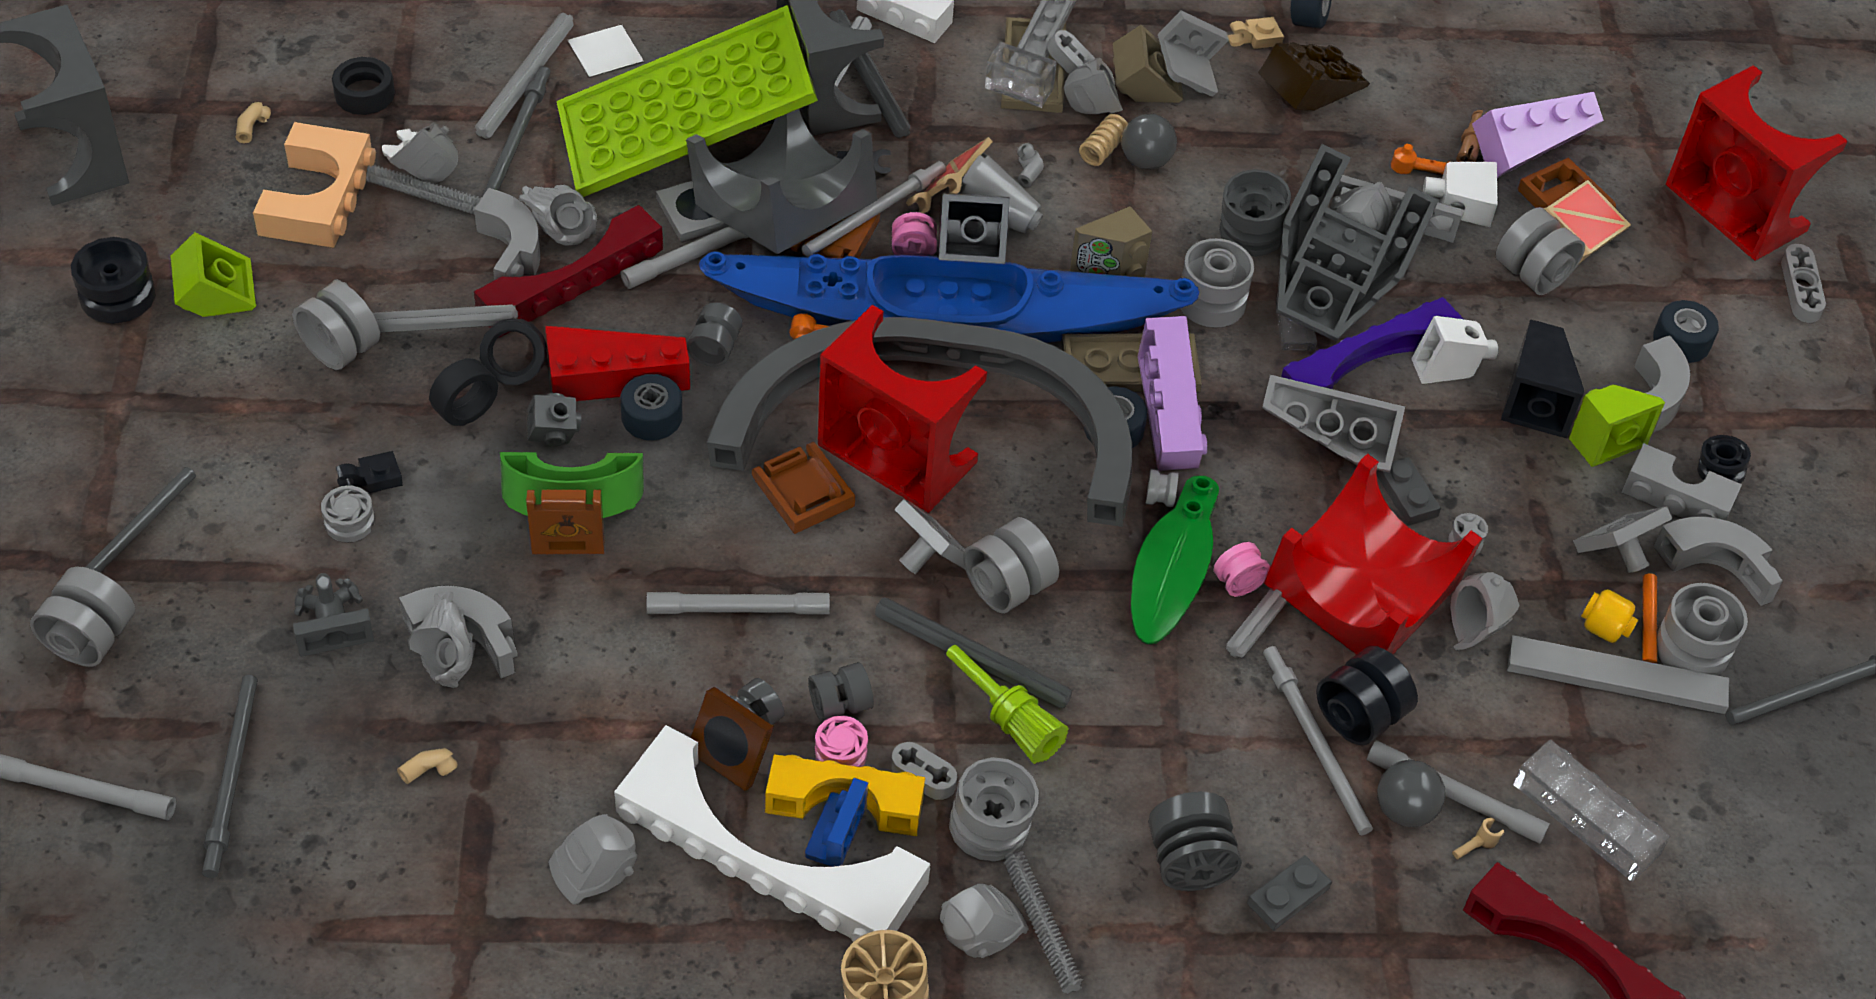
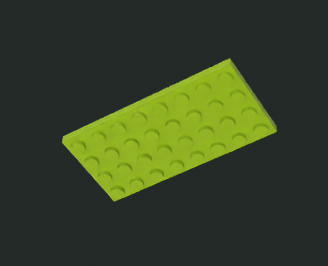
M788 5L560 99L557 101L575 189L582 197H585L688 155L686 139L696 134L705 138L706 145L709 146L818 101L807 68V62L793 15Z

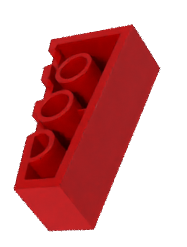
M545 326L552 393H560L565 397L576 398V401L620 397L624 386L629 381L644 374H659L668 377L678 385L681 391L690 390V362L685 337Z

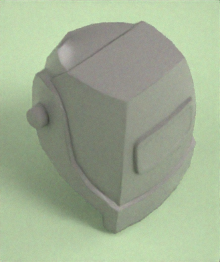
M1090 56L1085 57V63L1077 66V69L1071 72L1065 81L1064 91L1071 107L1076 112L1084 114L1122 111L1112 71L1103 62L1102 58L1092 60Z
M434 122L417 132L389 161L399 169H404L421 180L438 183L454 171L458 164V151L452 143L453 140L447 135L449 128L447 126L440 128Z
M1382 182L1354 188L1340 196H1336L1329 207L1382 234L1386 233L1393 218L1392 202Z
M1493 572L1472 574L1462 580L1452 593L1451 617L1458 643L1454 645L1455 650L1473 647L1504 628L1513 619L1512 617L1519 608L1518 598L1511 583L1504 580L1502 576Z
M607 814L593 817L573 830L566 837L562 845L553 852L548 863L551 875L562 894L572 904H579L583 898L606 892L620 884L626 876H631L634 872L632 867L638 855L635 852V839L631 830L622 822L609 817Z
M976 884L961 891L941 906L940 921L943 924L947 940L974 958H985L1005 949L1022 933L1026 934L1029 930L1024 917L1016 905L992 885Z

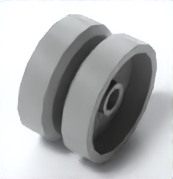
M339 281L329 283L318 291L316 298L305 300L295 307L292 313L294 326L306 347L319 361L334 370L344 368L355 360L357 353L366 352L377 344L380 339L379 326L365 301L353 289Z

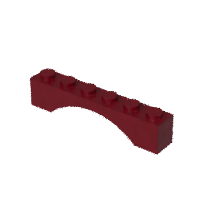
M637 205L612 218L609 228L601 241L589 253L577 261L560 269L539 275L522 277L502 276L474 291L475 307L512 304L515 305L518 311L517 319L530 322L539 316L547 314L550 310L563 303L575 299L578 295L591 288L601 285L604 281L621 273L622 270L634 266L647 258H651L662 251V226L640 205Z
M1498 862L1469 894L1463 908L1466 914L1493 934L1534 940L1558 950L1576 961L1590 973L1606 991L1610 999H1686L1682 993L1669 988L1654 977L1649 969L1638 965L1620 952L1615 944L1602 939L1587 928L1582 920L1571 916L1557 906L1548 895L1539 893L1524 882L1515 871L1505 868Z

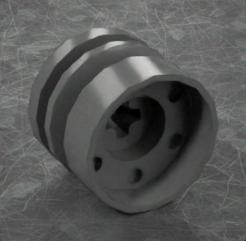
M1246 170L1232 176L1226 183L1223 192L1219 228L1221 238L1239 244L1254 257L1268 255L1277 250L1282 244L1283 222L1290 208L1291 192L1288 184L1280 176L1265 170Z
M1202 791L1183 793L1163 801L1151 811L1148 823L1153 844L1158 850L1156 857L1160 865L1161 879L1166 886L1182 891L1204 890L1224 883L1240 870L1242 859L1237 849V840L1232 833L1233 824L1228 805L1223 797L1215 793Z

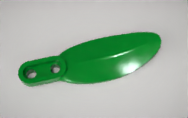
M1193 476L1186 481L1175 509L1167 513L1155 524L1139 551L1132 580L1131 617L1137 637L1145 644L1158 643L1176 627L1195 599L1207 574L1213 551V530L1210 519L1219 494L1218 484L1207 476Z

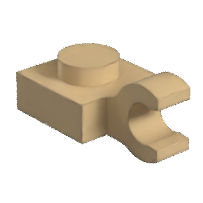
M1274 17L1246 20L1245 23L1242 21L1232 22L1230 27L1234 34L1228 35L1231 46L1251 43L1254 49L1274 47L1276 43H1282L1284 39Z

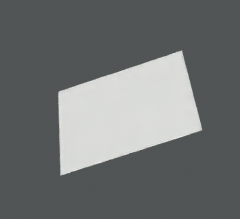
M622 25L568 40L589 77L644 61Z

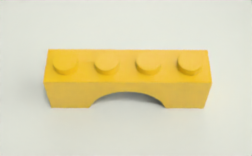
M774 754L765 792V813L803 819L814 806L826 801L831 792L840 794L842 790L848 791L853 778L868 782L867 809L874 816L879 831L917 836L924 797L925 777L916 776L909 772L894 773L881 771L871 766L855 767L842 765L832 760L822 762L803 759L797 755L783 756Z

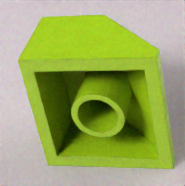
M196 232L170 255L175 305L202 317L252 311L256 307L251 259Z
M1614 384L1602 389H1593L1582 399V405L1574 421L1569 440L1591 467L1641 449L1644 443L1648 445L1665 402L1660 397Z

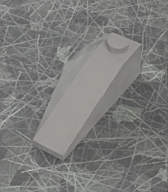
M1270 375L1262 409L1353 464L1358 465L1359 461L1368 453L1379 461L1377 470L1390 473L1405 406Z

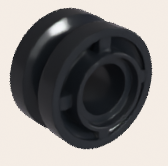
M1729 435L1712 436L1702 445L1697 466L1698 474L1705 480L1708 472L1711 471L1741 484L1746 477L1751 451L1745 442Z

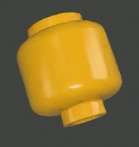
M1608 589L1600 594L1594 592L1581 615L1585 619L1584 626L1587 631L1610 643L1616 642L1621 635L1628 638L1639 620L1633 617L1635 611L1634 603Z

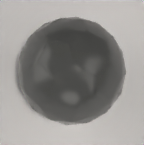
M1145 113L1133 118L1122 132L1121 146L1124 156L1132 165L1140 169L1154 170L1170 161L1176 151L1177 136L1174 127L1167 119L1157 114Z
M1418 760L1399 761L1391 765L1381 775L1377 787V800L1382 812L1391 821L1405 827H1419L1433 821L1442 811L1445 801V786L1440 774L1430 765Z

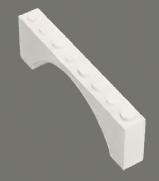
M665 725L614 791L616 812L624 821L630 824L637 823L645 827L659 840L673 842L682 847L691 857L704 859L714 864L724 875L740 878L749 883L756 892L762 895L769 894L781 900L791 911L796 913L803 912L816 919L823 928L833 932L838 931L851 938L853 942L873 931H897L929 883L930 863L898 846L895 847L892 853L857 864L835 867H810L790 864L770 858L751 849L723 827L713 815L702 795L695 773V767L699 763L698 742Z

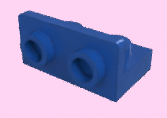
M853 778L848 791L842 790L840 794L830 793L805 850V857L807 859L832 867L842 866L867 808L868 782Z

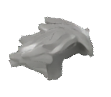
M556 185L554 188L537 186L533 189L527 186L522 188L523 194L519 195V200L525 202V205L531 208L532 214L541 228L557 243L565 246L578 245L589 238L591 234L596 233L597 214L595 207L586 202L576 190L567 185Z
M451 591L445 594L440 592L434 594L435 605L422 624L411 632L408 639V647L410 650L421 655L423 666L435 683L457 688L459 686L458 681L470 669L476 643L472 642L473 634L468 632L466 628L465 618L463 617L464 610L461 607L457 608L458 603H453V593Z

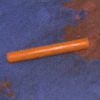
M1648 573L1643 576L1642 661L1657 663V576Z

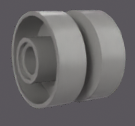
M1538 207L1526 212L1511 225L1497 247L1496 259L1513 274H1520L1521 281L1536 294L1544 295L1559 287L1576 269L1583 257L1585 243L1569 229L1561 228L1560 222L1545 209Z
M1217 238L1202 240L1188 250L1185 256L1182 278L1190 279L1198 287L1199 296L1192 305L1180 308L1187 318L1206 327H1225L1237 322L1243 316L1254 272V262L1248 251L1235 242Z
M1022 517L1013 519L998 528L993 535L983 537L968 546L964 551V566L972 586L978 595L993 610L999 613H1007L1025 602L1029 595H1036L1054 584L1059 577L1058 561L1049 541L1036 525Z
M71 567L53 588L52 596L45 599L31 618L30 627L36 638L57 656L81 666L93 667L102 661L114 644L115 636H118L133 617L135 605L129 594L119 584L104 574L85 567Z
M1695 583L1681 588L1674 595L1657 631V655L1659 659L1667 666L1719 676L1727 668L1747 628L1748 618L1744 606L1732 593L1713 584Z

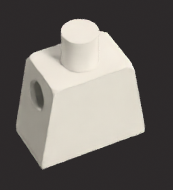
M1448 162L1442 179L1425 177L1423 192L1432 197H1439L1442 204L1463 209L1462 221L1491 227L1498 205L1497 162Z
M1434 316L1412 357V362L1422 384L1466 379L1474 376L1482 360L1496 359L1498 344L1495 340L1486 339L1480 324L1476 321Z

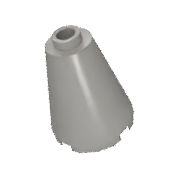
M983 152L982 156L979 155L962 179L961 183L963 185L960 190L963 192L962 194L1010 197L1008 228L1022 233H1026L1029 229L1034 231L1044 215L1039 212L1041 205L988 154Z

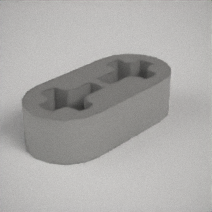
M1066 30L1057 31L1047 42L1048 52L1068 74L1076 70L1077 66L1084 64L1085 57L1090 56L1092 60L1095 59L1076 37Z
M904 742L894 748L891 769L894 773L909 772L916 776L925 777L924 794L935 800H944L954 794L957 772L950 763L913 742ZM910 758L915 759V764L909 762L907 765L902 764V759L905 761ZM942 776L946 778V782L933 783V778L937 780Z

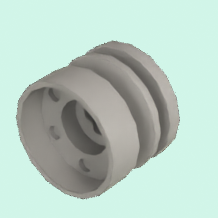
M991 757L978 760L969 766L959 780L956 798L950 813L949 829L954 842L965 853L979 860L987 861L1003 860L1006 854H1014L1021 850L1028 837L1038 806L1039 790L1033 776L1023 766L1003 758Z

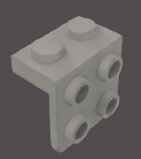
M1180 10L1158 33L1161 52L1167 67V74L1173 81L1181 82L1199 93H1205L1213 97L1218 92L1209 60L1229 41L1227 32Z

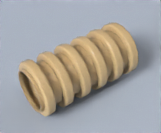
M1118 114L1106 116L1100 125L1096 127L1095 131L1080 145L1079 153L1081 158L1089 165H1101L1121 142L1122 132L1128 124L1127 121Z

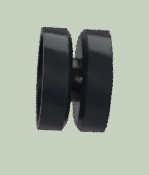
M120 237L97 239L83 246L75 254L71 262V274L74 285L77 288L81 308L87 316L98 322L111 324L128 322L141 316L152 306L156 296L155 285L150 273L146 252L138 243L128 238Z

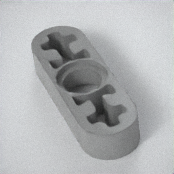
M1791 244L1786 248L1781 260V266L1792 313L1800 321L1813 323L1820 319L1826 306L1815 255L1805 245ZM1796 279L1805 280L1811 286H1802L1796 282Z

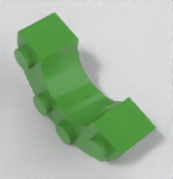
M500 452L502 498L509 508L528 516L527 490H535L536 504H541L542 490H586L587 504H593V490H601L603 518L635 508L644 493L643 453H607L604 459L595 464L582 467H559L544 463L538 459L536 452Z

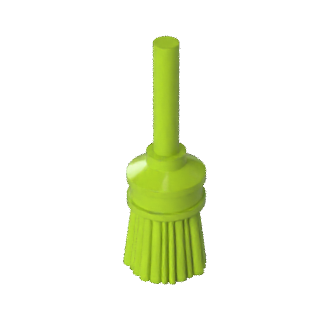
M953 645L947 650L946 656L990 697L989 702L993 705L990 719L995 724L1001 726V730L1005 734L1011 735L1033 764L1048 760L1061 748V745L1066 741L1065 738L1069 728L1038 706V700L1033 695H1029L1024 686L1017 685L1011 689L1005 685L1000 687L957 645Z

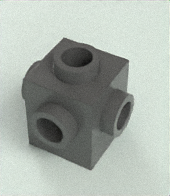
M560 393L534 395L527 408L528 441L545 442L550 446L569 444L575 432H579L581 428V412L576 411V398L565 397Z

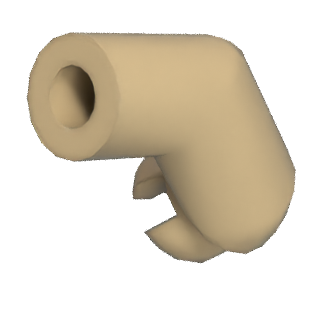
M262 102L252 103L237 119L236 140L240 143H249L252 140L254 123L256 120L261 123L267 122L271 115L270 108L263 106Z
M443 748L418 753L397 768V772L406 784H409L433 767L437 768L441 776H445L456 769L458 764L451 756L453 753Z

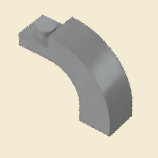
M488 188L474 209L476 230L478 233L497 238L508 245L493 268L494 280L502 276L522 277L524 274L535 275L540 265V243L538 226L534 215L526 205L515 197Z
M1670 335L1644 344L1634 366L1650 387V391L1646 392V394L1660 397L1665 402L1653 433L1667 426L1676 416L1690 382L1688 361L1681 348Z
M1713 517L1679 519L1663 525L1654 544L1656 551L1673 572L1700 563L1714 564L1729 570L1743 583L1760 606L1773 601L1783 582L1776 569L1767 562L1773 551L1770 546L1753 532L1727 520Z
M457 586L430 587L399 597L402 617L411 634L413 630L422 624L435 605L434 594L440 592L445 594L451 591L453 593V603H458L457 608L461 607L464 610L463 617L465 618L468 632L473 634L472 639L478 641L485 648L500 678L515 673L513 658L517 657V650L513 642L511 618L503 607L492 598L478 591Z

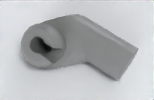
M1025 143L1017 150L1019 162L1023 167V171L1017 180L1020 185L1028 188L1041 173L1044 164L1039 153L1034 150L1033 145Z

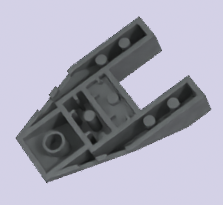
M1321 144L1283 222L1276 313L1337 341L1403 278L1439 200L1409 186L1397 207L1385 235L1327 207L1351 157Z

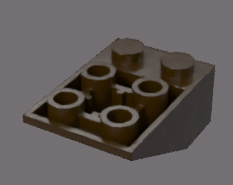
M1295 42L1290 44L1276 43L1258 72L1295 110L1315 111L1364 89L1370 84L1362 76V70L1343 58V52L1332 45L1324 47L1315 44L1299 45Z

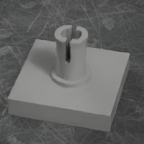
M903 499L894 510L918 532L920 537L899 561L909 571L917 574L921 567L937 551L941 556L965 569L963 560L965 548L931 515Z
M1667 506L1626 514L1573 540L1578 553L1618 546L1627 567V572H1636L1649 566L1637 536L1672 520V516Z

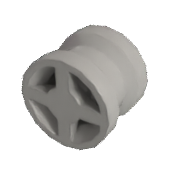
M1150 469L1146 504L1153 505L1155 502H1163L1167 507L1174 508L1178 473L1171 472L1168 475H1163L1158 470Z
M1461 514L1453 522L1448 542L1459 541L1472 530L1483 538L1474 555L1475 557L1482 550L1483 541L1488 533V525L1484 519L1476 514Z

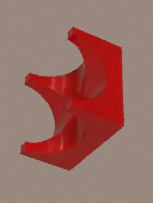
M1753 65L1699 94L1665 185L1756 261L1808 231L1811 222L1802 215L1789 218L1791 208L1799 193L1813 175L1830 159L1842 152L1848 141L1839 133L1819 139L1795 137L1776 130L1764 122L1753 110L1749 101V91L1759 82L1763 73Z
M871 305L820 354L818 446L929 513L978 462L979 453L969 447L953 455H949V450L957 424L973 396L986 382L987 371L975 365L960 376L941 381L916 380L895 372L879 358L875 351L873 338L878 326L883 321L884 311Z
M1368 453L1359 461L1351 478L1332 505L1307 532L1301 535L1295 529L1290 528L1283 535L1264 584L1273 591L1276 589L1281 591L1282 598L1353 653L1358 654L1368 646H1378L1394 654L1460 584L1483 538L1471 530L1459 541L1439 542L1426 538L1409 528L1393 513L1384 500L1377 481L1379 461Z

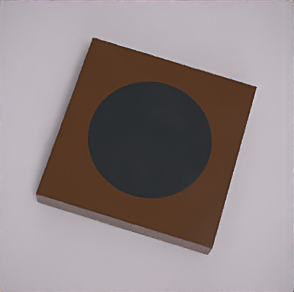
M713 687L706 691L691 738L698 742V759L746 791L754 784L774 726L716 687Z

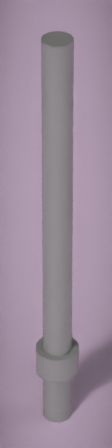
M938 161L925 170L919 169L912 173L906 182L803 245V253L807 257L816 254L912 192L922 191L931 184V180L946 171L944 163Z
M1276 646L1268 647L1264 650L1263 654L1274 673L1272 679L1280 692H1284L1359 835L1362 836L1370 833L1373 827L1297 687L1298 679L1291 667L1285 665Z

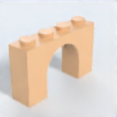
M294 122L284 144L288 166L290 168L325 173L336 180L327 189L310 195H295L263 189L253 211L257 234L263 237L334 248L339 236L345 234L347 217L349 212H354L358 191L359 189H364L367 168L369 165L370 167L374 165L376 150L371 147L370 134Z

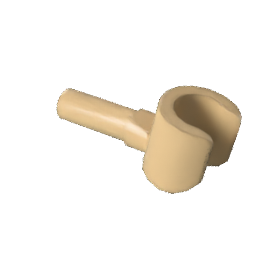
M1486 818L1478 829L1476 836L1453 851L1454 857L1460 859L1481 846L1489 849L1494 848L1502 837L1504 830H1501L1499 833L1490 832L1489 829L1495 819Z

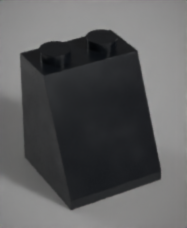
M943 193L939 223V260L1005 264L1010 197Z
M1530 319L1514 366L1501 420L1567 439L1584 394V387L1564 328Z

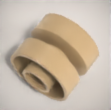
M877 930L859 937L846 950L841 964L844 999H930L926 956L921 946L910 936L894 930Z

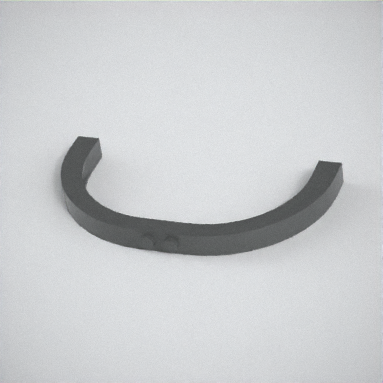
M883 317V321L878 326L873 338L875 351L882 361L907 360L970 369L976 365L985 371L1001 373L1027 381L1062 401L1084 425L1096 453V466L1087 498V522L1123 527L1132 483V441L1128 423L1113 393L1095 373L1076 358L1057 347L1019 333L929 319ZM855 321L835 324L798 337L779 347L752 367L734 386L716 417L707 441L710 466L744 471L758 433L769 415L794 391L820 377V354Z

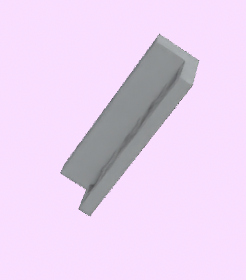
M1342 175L1333 198L1354 188L1374 184ZM1385 187L1392 202L1394 216L1405 193ZM1438 202L1423 234L1453 243L1463 215V209Z

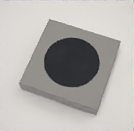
M692 181L656 191V199L680 242L711 234L729 226L703 211L695 203Z

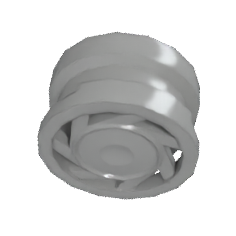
M352 485L340 486L325 495L321 503L324 526L328 535L333 539L341 542H356L371 533V527L375 524L372 499L368 492L362 488Z

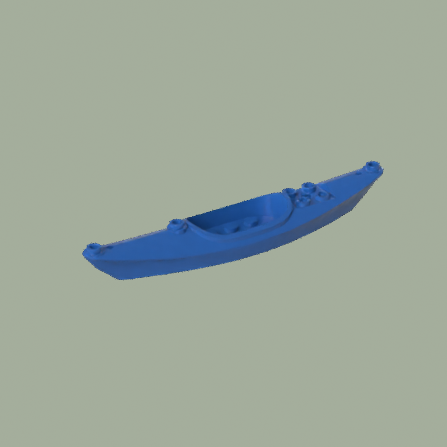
M713 251L703 257L699 263L700 270L706 277L718 282L751 304L792 318L796 314H808L815 318L817 324L832 326L855 321L871 305H874L884 311L883 317L920 318L995 328L1026 335L1045 343L1061 341L1062 334H1107L1144 325L1146 318H1159L1177 309L1192 305L1199 296L1198 287L1187 278L1169 280L1026 268L1023 265L1011 262L996 264L939 260V257L889 255L875 259H857L853 256L825 258L820 254H813L809 257L732 255Z

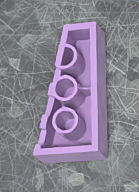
M1590 92L1493 109L1472 123L1484 162H1497V178H1499L1503 174L1586 133L1601 123L1603 117L1595 93Z
M1187 316L1146 318L1137 357L1158 471L1199 468L1202 455L1207 453V438L1205 434H1201L1202 414L1200 405L1197 403L1196 381L1193 371Z

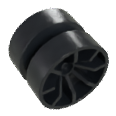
M1368 646L1349 659L1345 666L1337 668L1318 683L1316 689L1319 707L1328 723L1344 739L1361 746L1369 744L1384 733L1390 725L1396 724L1416 708L1418 702L1417 689L1408 670L1393 654L1378 646Z

